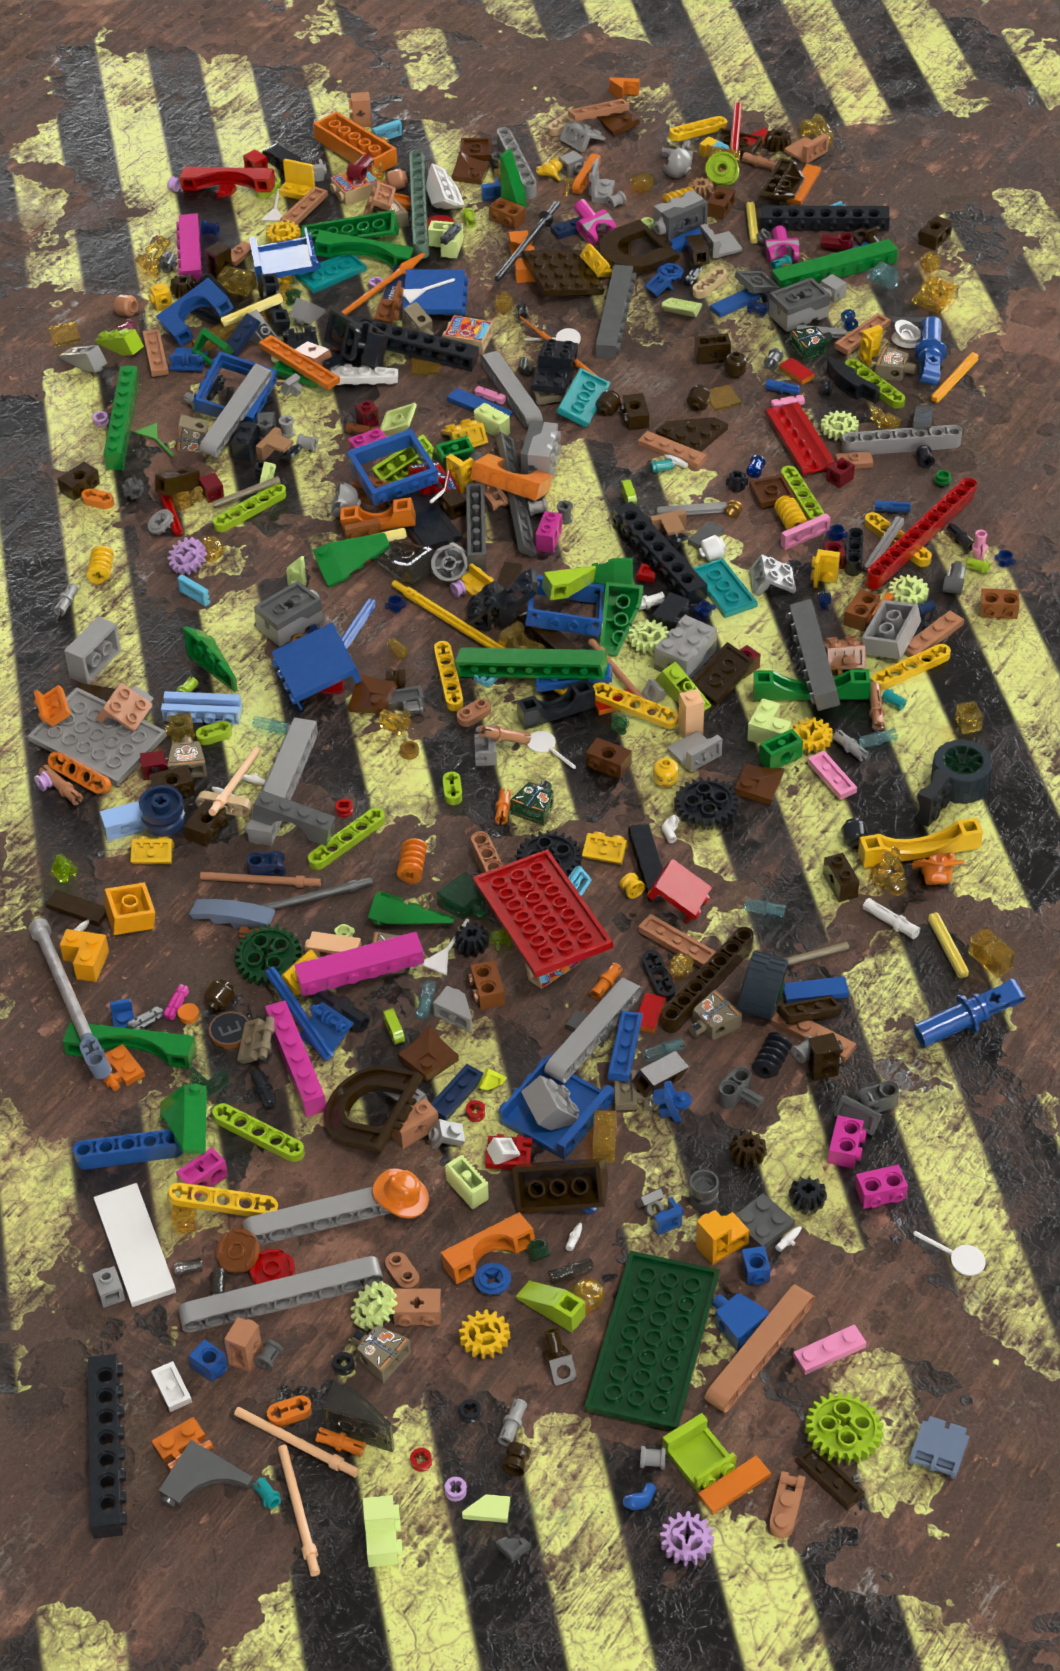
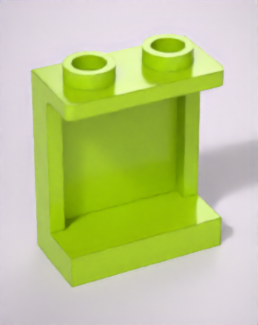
M703 1413L665 1435L662 1446L666 1448V1455L696 1492L707 1488L720 1477L733 1471L736 1468L737 1458L734 1452L729 1454L708 1429V1420Z

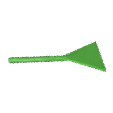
M157 423L134 432L155 439L171 457L174 456L158 439Z

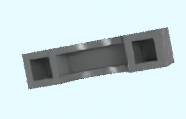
M263 790L260 791L253 804L252 814L253 820L270 826L276 821L293 823L304 831L308 840L327 846L334 833L335 816Z

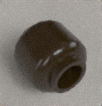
M734 351L725 357V372L728 375L737 378L746 372L747 358L744 354Z
M704 385L693 386L689 391L686 402L693 411L705 410L711 399V393Z
M613 390L603 391L595 404L599 414L603 416L614 415L621 403L620 396Z
M223 979L213 981L203 995L207 1002L206 1006L215 1012L218 1009L226 1010L235 997L234 987Z

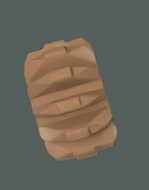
M696 177V179H692L688 183V187H691L705 200H708L711 192L714 191L713 181H709V178Z

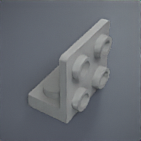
M573 121V123L566 122L560 140L580 152H585L590 138L605 141L606 137L601 135L602 132L590 129L591 126L588 124H580Z
M596 158L595 163H592L591 172L589 173V182H591L589 196H592V202L606 203V197L613 195L615 180L599 179V158Z
M707 224L700 225V234L709 247V254L713 259L742 251V247L729 231L715 235Z
M761 554L750 567L754 594L761 596L769 588L770 584L791 593L796 592L793 571L790 565Z
M696 731L668 746V751L690 772H693L722 756V738L716 735L706 739L699 731Z

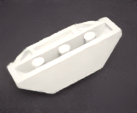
M431 164L426 183L431 204L436 208L444 210L463 208L465 204L460 191L452 178L447 175L448 172L440 166Z

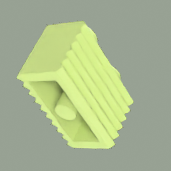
M483 403L474 410V420L483 422L485 432L494 437L500 431L506 435L510 434V417L507 414L494 409V407Z
M460 1155L445 1165L447 1182L472 1209H475L489 1199L488 1182L483 1179V1176H480V1173H477L475 1167H472V1164L467 1161V1158H464V1155Z

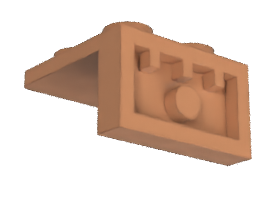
M824 133L813 140L804 137L786 147L785 152L807 164L828 152L829 135Z
M378 181L376 187H372L363 215L371 214L374 206L390 211L396 188Z
M846 636L845 639L838 640L836 637H830L823 641L830 667H837L841 670L866 668L865 645L856 636Z
M121 682L95 719L102 723L106 717L108 719L112 717L134 732L152 707V703Z

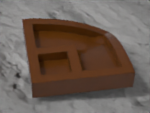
M628 110L623 111V113H612L609 116L597 117L604 128L614 137L640 124L639 118Z
M459 152L451 176L452 180L482 185L490 168V162L481 161L463 152Z
M359 673L362 681L355 684L348 705L349 711L384 714L396 690L395 681L376 679Z
M746 764L734 788L736 795L771 806L785 768H763Z
M429 1025L414 1042L398 1053V1060L412 1071L422 1074L423 1079L427 1082L458 1062L459 1054L452 1050Z

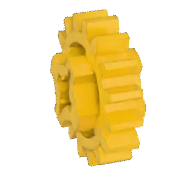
M281 220L280 223L275 221L274 225L269 224L270 227L266 228V238L271 243L298 239L301 236L299 225H295V222L290 223L289 220L286 222Z
M806 717L804 722L798 720V724H793V730L802 738L803 750L806 749L807 753L810 754L811 750L818 753V749L825 751V746L830 747V742L833 740V729L829 728V723L823 724L822 719L816 721V717H813L812 720Z
M485 1310L484 1314L476 1311L475 1317L468 1315V1322L462 1321V1329H459L461 1346L465 1345L466 1353L472 1350V1357L481 1354V1358L485 1359L486 1354H489L491 1358H494V1352L502 1354V1347H508V1340H510L509 1324L505 1323L504 1316L497 1318L496 1311L492 1315L488 1314V1310Z

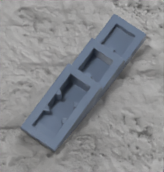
M197 899L189 914L193 920L210 919L213 924L231 923L234 929H239L241 926L257 928L262 925L267 927L275 914V910L234 900Z

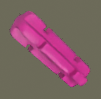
M178 985L175 990L176 992L167 1005L168 1007L163 1012L165 1020H174L179 1007L183 1004L184 998L189 993L186 985Z

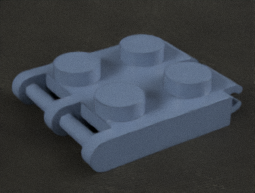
M930 1416L928 1422L922 1421L908 1464L913 1465L916 1463L930 1468L929 1471L935 1472L936 1470L951 1475L952 1479H956L970 1436L966 1435L967 1428L951 1423L949 1429L945 1428L946 1421Z

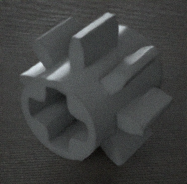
M164 251L157 258L160 261L158 266L163 271L172 272L173 268L175 269L178 265L175 262L177 257L172 252Z
M135 477L128 478L122 485V492L125 497L130 496L131 500L139 498L142 492L145 491L143 488L144 484L141 479L137 480Z

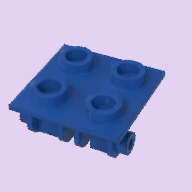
M175 348L174 353L169 355V361H171L169 370L203 371L204 357L200 356V354H193V349ZM201 349L200 351L207 355L209 350Z
M323 1002L320 1005L313 1004L310 1007L312 1015L310 1020L331 1051L334 1052L354 1023ZM302 1030L300 1032L301 1039L315 1048Z

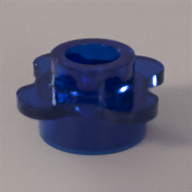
M833 525L826 532V535L830 536L833 541L847 538V532H845V528L842 525Z
M1002 550L994 556L1000 567H1007L1016 563V560L1013 559V553L1008 550Z
M823 588V592H818L819 603L821 607L826 606L828 610L829 604L832 603L831 593H827L826 588Z
M392 595L388 598V603H385V608L399 613L401 608L407 605V602L399 595Z
M700 600V603L694 606V611L703 618L711 616L712 610L716 609V605L710 604L707 600Z

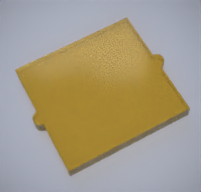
M76 322L61 323V325L49 327L54 346L69 345V343L81 341Z
M411 357L412 376L440 375L439 363Z
M730 385L715 387L709 390L711 393L709 403L715 411L741 405L740 399Z

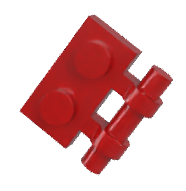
M504 1134L488 1136V1144H490L493 1138H512L520 1155L501 1164H494L486 1150L485 1168L513 1170L512 1168L518 1164L531 1162L533 1138H527L524 1135L507 1137Z

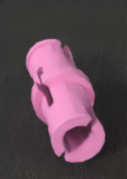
M977 530L975 542L972 545L973 558L984 561V553L987 550V532Z

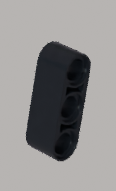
M274 144L262 151V154L267 156V162L284 172V159L302 162L297 155L278 144Z
M851 528L847 533L845 573L849 576H858L861 573L864 531L860 528Z

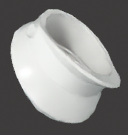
M899 320L895 323L896 331L891 337L892 341L903 348H915L916 344L921 341L920 329L906 320Z

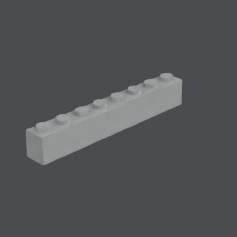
M294 718L292 724L288 725L287 736L282 739L281 750L276 753L275 764L270 767L269 778L264 782L263 791L291 800L318 736L316 721ZM251 814V820L247 822L245 828L249 842L272 846L282 821H276L270 826L253 820Z

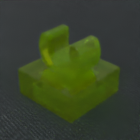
M58 854L55 857L51 872L61 883L68 882L70 875L76 874L78 867H74L72 861L68 860L63 854Z
M505 930L490 933L491 944L496 943L495 950L497 952H500L499 945L501 943L507 945V950L511 949V942L509 941L511 939Z

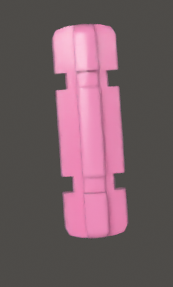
M477 386L474 390L475 395L493 402L496 401V403L501 405L506 402L504 394H498V392L487 388L484 390V387Z
M796 395L795 398L791 396L780 398V400L774 399L771 400V407H782L795 402L803 405L805 399L803 395Z

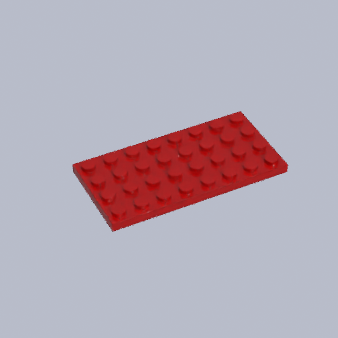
M548 849L473 877L475 886L535 978L614 948L613 941Z

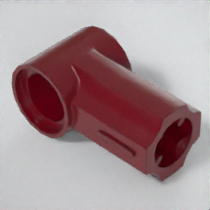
M365 153L355 164L350 163L348 165L347 177L363 181L367 171L374 164V159Z
M841 233L840 235L822 234L821 248L839 250V252L853 248V235L851 233Z

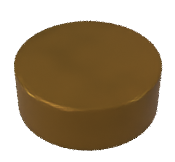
M413 741L402 743L400 745L401 757L407 760L416 758L419 755L418 744Z

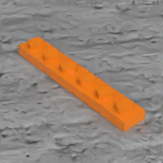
M270 335L259 342V348L326 390L340 383L339 376L276 337Z

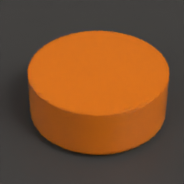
M187 1003L179 1007L178 1018L181 1023L193 1024L199 1019V1009L195 1004Z

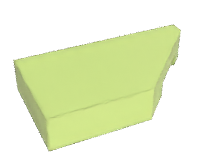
M264 462L260 483L274 478L275 464Z
M304 556L299 557L287 567L288 585L299 581L306 586Z
M484 1495L462 1512V1519L508 1523L510 1497Z

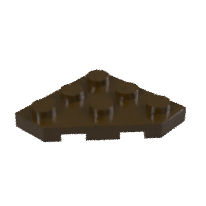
M715 417L666 421L655 430V434L702 452L728 430V423Z

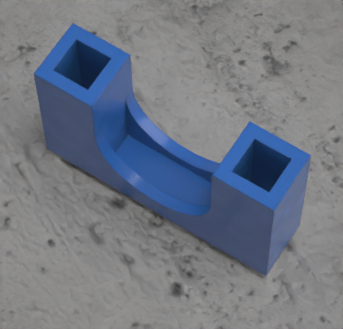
M207 278L158 314L156 318L161 327L182 347L194 338L189 327L184 323L186 316L191 311L199 307H209L221 318L234 309L229 298Z

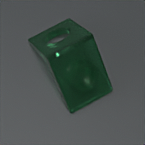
M192 1066L188 1068L191 1083L206 1086L208 1098L229 1083L226 1069L221 1070L207 1080ZM222 1077L220 1084L214 1086L215 1082Z

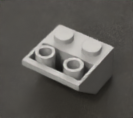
M540 1075L521 1091L538 1125L550 1131L573 1125L580 1117L578 1107L569 1097V1090L564 1085L556 1084L552 1079H547Z

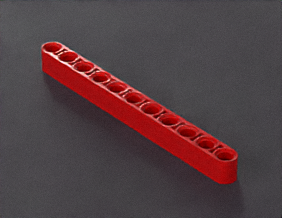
M969 477L962 479L869 566L864 585L868 589L877 590L973 500L978 485L977 481Z

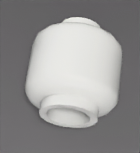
M717 535L702 540L701 548H699L701 557L706 558L709 562L722 558L727 550L722 537L719 538Z

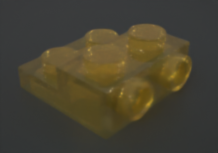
M929 276L922 283L921 290L913 296L912 303L941 314L958 298L959 287L954 282H945L938 276Z

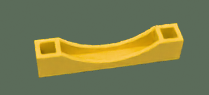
M976 817L958 820L939 832L920 838L894 839L881 834L860 837L858 855L863 868L926 858L936 854L981 848L983 831Z

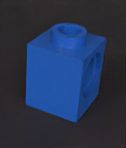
M765 1247L742 1249L741 1265L747 1285H761L765 1282H770L771 1268Z
M205 1339L189 1355L191 1368L212 1383L217 1377H221L228 1367L226 1354Z

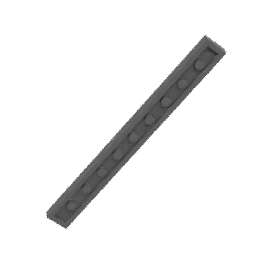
M500 431L496 438L500 457L504 458L502 469L520 474L514 440ZM507 491L518 550L523 555L533 558L537 552L526 498Z

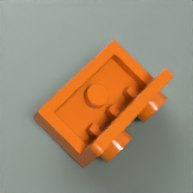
M57 685L44 695L38 690L34 691L36 698L34 702L39 708L38 715L44 723L47 722L54 727L71 715L64 690L60 685Z

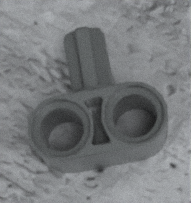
M736 1067L719 1085L718 1103L722 1108L732 1109L742 1100L755 1108L761 1107L764 1098L750 1090L751 1072L748 1068Z

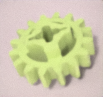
M836 411L833 414L829 412V416L824 415V419H821V431H823V435H828L829 439L834 437L835 441L838 438L842 441L845 433L858 432L859 421L856 420V416L851 417L852 413L845 414V411L842 413Z
M907 574L906 577L900 575L899 579L893 578V582L889 583L888 592L893 594V599L896 602L922 604L924 601H927L929 588H927V583H923V579L917 580V576L910 578V575Z
M646 620L645 623L639 621V625L634 624L633 629L629 630L631 647H636V651L643 650L644 654L646 651L653 654L655 646L661 640L667 638L669 632L667 631V626L662 627V622L656 624V620H653L652 623L649 620Z
M374 1281L371 1287L365 1285V1291H359L360 1297L353 1300L356 1303L355 1306L351 1307V1310L354 1312L351 1315V1318L355 1320L354 1323L368 1331L369 1329L373 1330L377 1325L383 1327L384 1321L389 1322L390 1318L388 1316L395 1313L392 1308L398 1304L394 1300L397 1297V1294L393 1292L394 1289L383 1281H380L379 1284Z

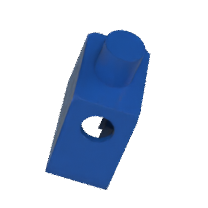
M719 1294L712 1301V1305L717 1309L715 1324L737 1351L743 1347L769 1315L768 1310L742 1294H736L729 1301L722 1294Z

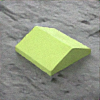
M669 298L662 302V307L666 312L697 317L702 303Z
M412 403L386 411L380 427L386 436H391L407 430L411 424L417 404Z

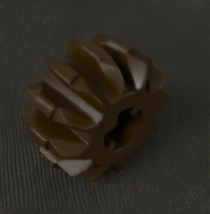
M772 129V131H768L766 134L765 145L767 149H771V152H784L785 148L791 144V135L785 129Z
M180 274V276H175L171 279L170 291L175 298H181L197 286V281L193 275Z
M751 1130L748 1134L741 1131L740 1136L734 1135L732 1142L729 1144L731 1160H735L737 1166L743 1164L745 1169L748 1165L755 1168L757 1163L762 1164L767 1155L765 1139H761L760 1134L753 1135Z

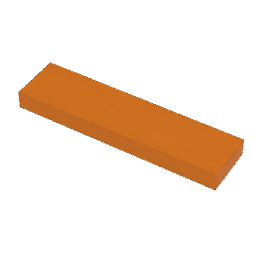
M805 165L802 170L805 181L795 198L786 200V203L802 205L818 178L821 167Z

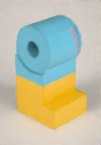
M707 137L700 143L699 156L711 157L717 152L729 153L728 145L711 137Z

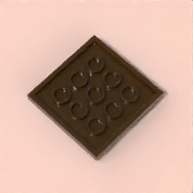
M582 250L523 251L522 258L543 296L603 295L605 289L596 273L579 256Z

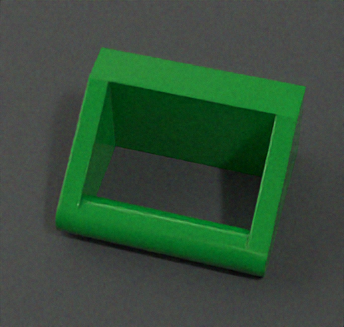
M205 327L199 333L192 350L193 354L203 356L204 362L210 367L212 359L200 351L207 341L221 349L220 352L229 355L234 352L227 343Z

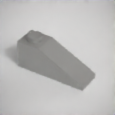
M98 345L72 347L59 355L60 359L85 372L97 373L103 369L102 366L107 364Z

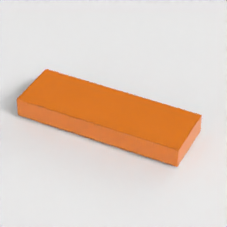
M756 1455L700 1491L698 1498L710 1513L714 1515L769 1479L771 1472Z

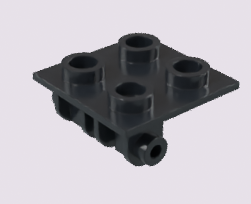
M305 326L304 332L303 328L300 327L301 332L299 333L297 327L295 328L296 333L294 328L282 331L284 343L293 349L298 348L307 341L319 345L316 326Z

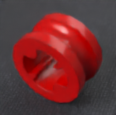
M340 799L335 803L337 816L345 818L353 813V803L351 800Z
M479 1100L468 1102L466 1105V1117L469 1121L480 1122L485 1118L486 1113L483 1102ZM474 1109H478L479 1112L477 1111V1113H472V1110L474 1112Z
M417 1448L412 1451L410 1455L412 1468L418 1472H424L431 1467L432 1456L428 1449ZM419 1456H425L426 1462L423 1461V1464H418L416 1458L420 1459Z

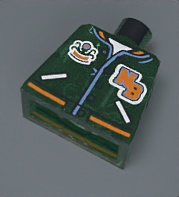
M815 326L790 331V345L804 362L827 352V343L833 341L831 332L822 333Z
M543 780L540 785L528 782L511 798L510 814L545 826L554 804V791L551 789V783Z

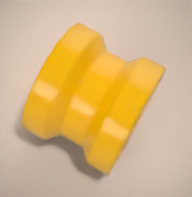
M635 873L626 874L619 883V886L622 890L626 891L627 896L631 899L637 898L645 890L644 883L639 881Z

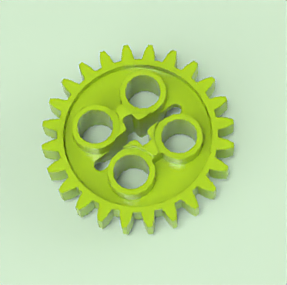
M841 1391L838 1392L837 1397H834L830 1392L828 1399L820 1396L819 1403L814 1401L812 1408L808 1409L805 1420V1433H808L807 1441H813L812 1449L820 1448V1456L827 1453L828 1461L835 1457L837 1458V1464H840L842 1459L846 1460L847 1465H850L851 1459H854L859 1464L861 1457L868 1460L869 1455H875L876 1449L880 1447L884 1434L882 1431L884 1424L880 1422L881 1415H874L876 1407L868 1408V1400L861 1403L860 1395L852 1399L851 1392H848L846 1397H843Z

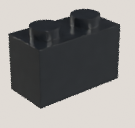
M240 421L231 442L233 459L251 460L259 441L257 423Z
M670 592L652 614V621L656 620V624L662 622V627L667 626V631L675 629L684 615L690 616V599Z

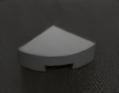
M504 1537L496 1541V1547L511 1563L531 1548V1544L523 1538Z

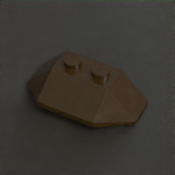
M783 158L778 160L760 191V196L764 200L780 203L795 198L805 181L796 162Z

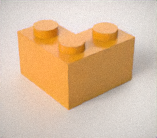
M66 929L60 943L63 961L73 962L77 980L97 982L109 953L106 935Z
M714 1210L709 1214L702 1215L697 1221L696 1248L713 1266L749 1243L750 1230L733 1212L727 1216H720Z

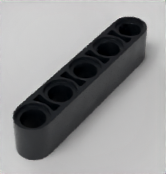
M649 823L628 826L629 840L642 882L645 885L646 895L663 869ZM659 895L654 900L647 896L649 903L666 901Z

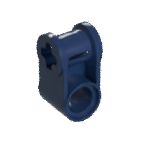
M280 851L254 852L249 854L246 859L247 874L284 876L286 873V868L283 865L285 860L284 854Z

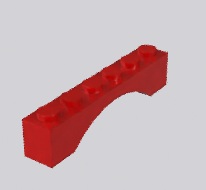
M184 167L179 177L183 191H198L211 186L231 184L245 186L255 192L271 193L276 184L274 168Z

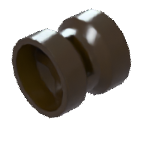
M386 668V680L395 681L399 687H405V668H399L398 670Z
M511 1442L507 1447V1457L503 1460L502 1469L510 1475L522 1476L525 1474L527 1468L526 1461L530 1458L531 1449L523 1443Z

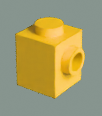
M165 282L149 287L150 294H148V298L157 312L165 310L172 305L171 292Z

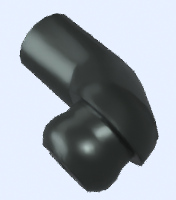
M521 357L518 370L526 376L532 375L535 370L534 366L530 367L531 364H528V359Z

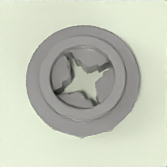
M167 509L156 512L148 522V530L153 535H160L162 532H166V529L171 528L170 524L174 522V515Z

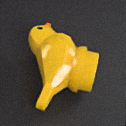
M554 157L549 162L543 163L542 166H537L536 173L539 176L556 178L560 182L561 179L558 176V171L561 170L563 165Z

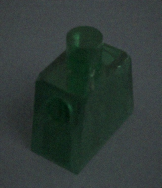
M466 872L437 892V906L462 920L472 914L481 918L487 911L486 907L483 906L484 898L475 886L473 879Z

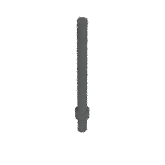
M372 878L359 881L351 880L347 881V884L260 906L277 910L345 892H357L358 889L373 886Z

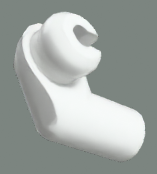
M671 815L662 825V832L668 843H674L677 840L674 831L678 827L680 820L676 815Z

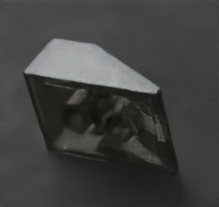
M395 539L389 543L390 547L376 558L371 559L400 582L415 585L425 576L432 573L431 560L434 551L433 548Z
M333 1383L323 1404L325 1428L339 1434L341 1432L346 1433L347 1437L366 1442L367 1445L393 1453L395 1448L392 1424L357 1390L346 1384L339 1385Z

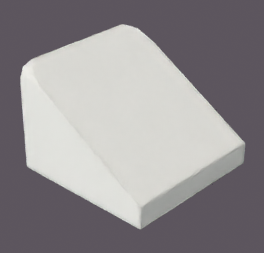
M493 1138L487 1147V1151L494 1164H501L520 1155L512 1138Z

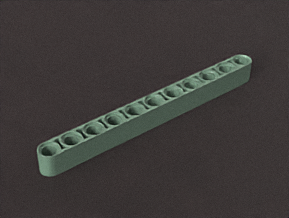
M413 150L409 154L413 245L415 256L425 253V256L422 258L424 259L429 256L425 163L423 152L421 150Z

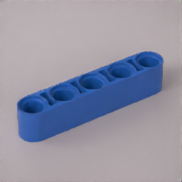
M168 1129L82 1140L73 1147L76 1164L81 1169L170 1159L183 1154L174 1140L175 1135Z

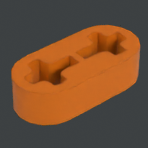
M86 489L81 493L82 501L85 505L101 509H109L114 506L113 495L109 492Z
M300 1395L274 1403L267 1410L268 1422L280 1428L305 1420L312 1412L311 1401L308 1397ZM302 1405L304 1410L300 1411L297 1406ZM279 1412L281 1418H277L275 1413Z

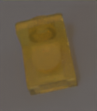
M386 709L380 712V727L398 735H401L411 724L410 711L407 709L401 715Z

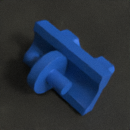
M671 1081L664 1082V1089L654 1090L653 1101L655 1105H659L661 1117H672L675 1123L681 1122L679 1111L680 1109H687L691 1105V1095L686 1091L676 1093Z

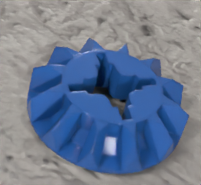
M673 263L664 264L658 268L660 274L663 276L667 275L674 282L676 279L680 280L684 273L681 266Z
M487 1263L476 1271L474 1276L475 1286L480 1290L481 1294L487 1293L490 1297L492 1294L500 1296L502 1291L508 1290V1286L511 1283V1274L502 1264ZM495 1277H497V1283H489L488 1278L494 1279Z

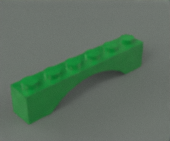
M319 230L315 240V255L329 258L340 255L368 256L380 260L394 269L395 265L400 266L401 263L413 258L414 247Z
M869 669L848 670L843 674L833 677L839 700L869 699ZM773 670L754 671V700H762V698L766 700H811L806 681L791 679Z
M69 1022L63 1039L65 1054L83 1057L80 1050L81 1039L74 1023ZM88 1024L93 1036L98 1039L104 1051L114 1049L123 1044L126 1049L141 1050L155 1055L169 1067L191 1068L196 1052L194 1036Z

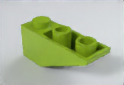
M125 328L120 331L115 329L111 332L106 330L98 335L99 337L94 340L96 344L122 356L134 355L144 347L135 329L128 330Z
M596 566L544 572L542 589L549 600L568 598L593 583Z
M676 661L665 668L655 679L665 690L664 692L678 703L679 693L698 689ZM698 689L699 693L701 694L704 700L705 711L712 705Z
M528 1281L516 1295L517 1300L571 1333L586 1317L585 1301L565 1289Z

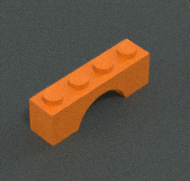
M528 230L509 232L511 255L529 235ZM533 241L524 251L534 250ZM521 254L519 256L521 258L517 259L514 263L516 282H536Z
M410 497L393 500L392 506L381 513L367 512L359 505L342 507L340 521L343 530L344 525L376 518L380 520L381 530L414 526L416 513L412 499Z
M519 1212L440 1252L443 1268L453 1281L459 1284L475 1275L476 1265L485 1254L495 1250H507L517 1254L535 1245L534 1231L532 1226Z

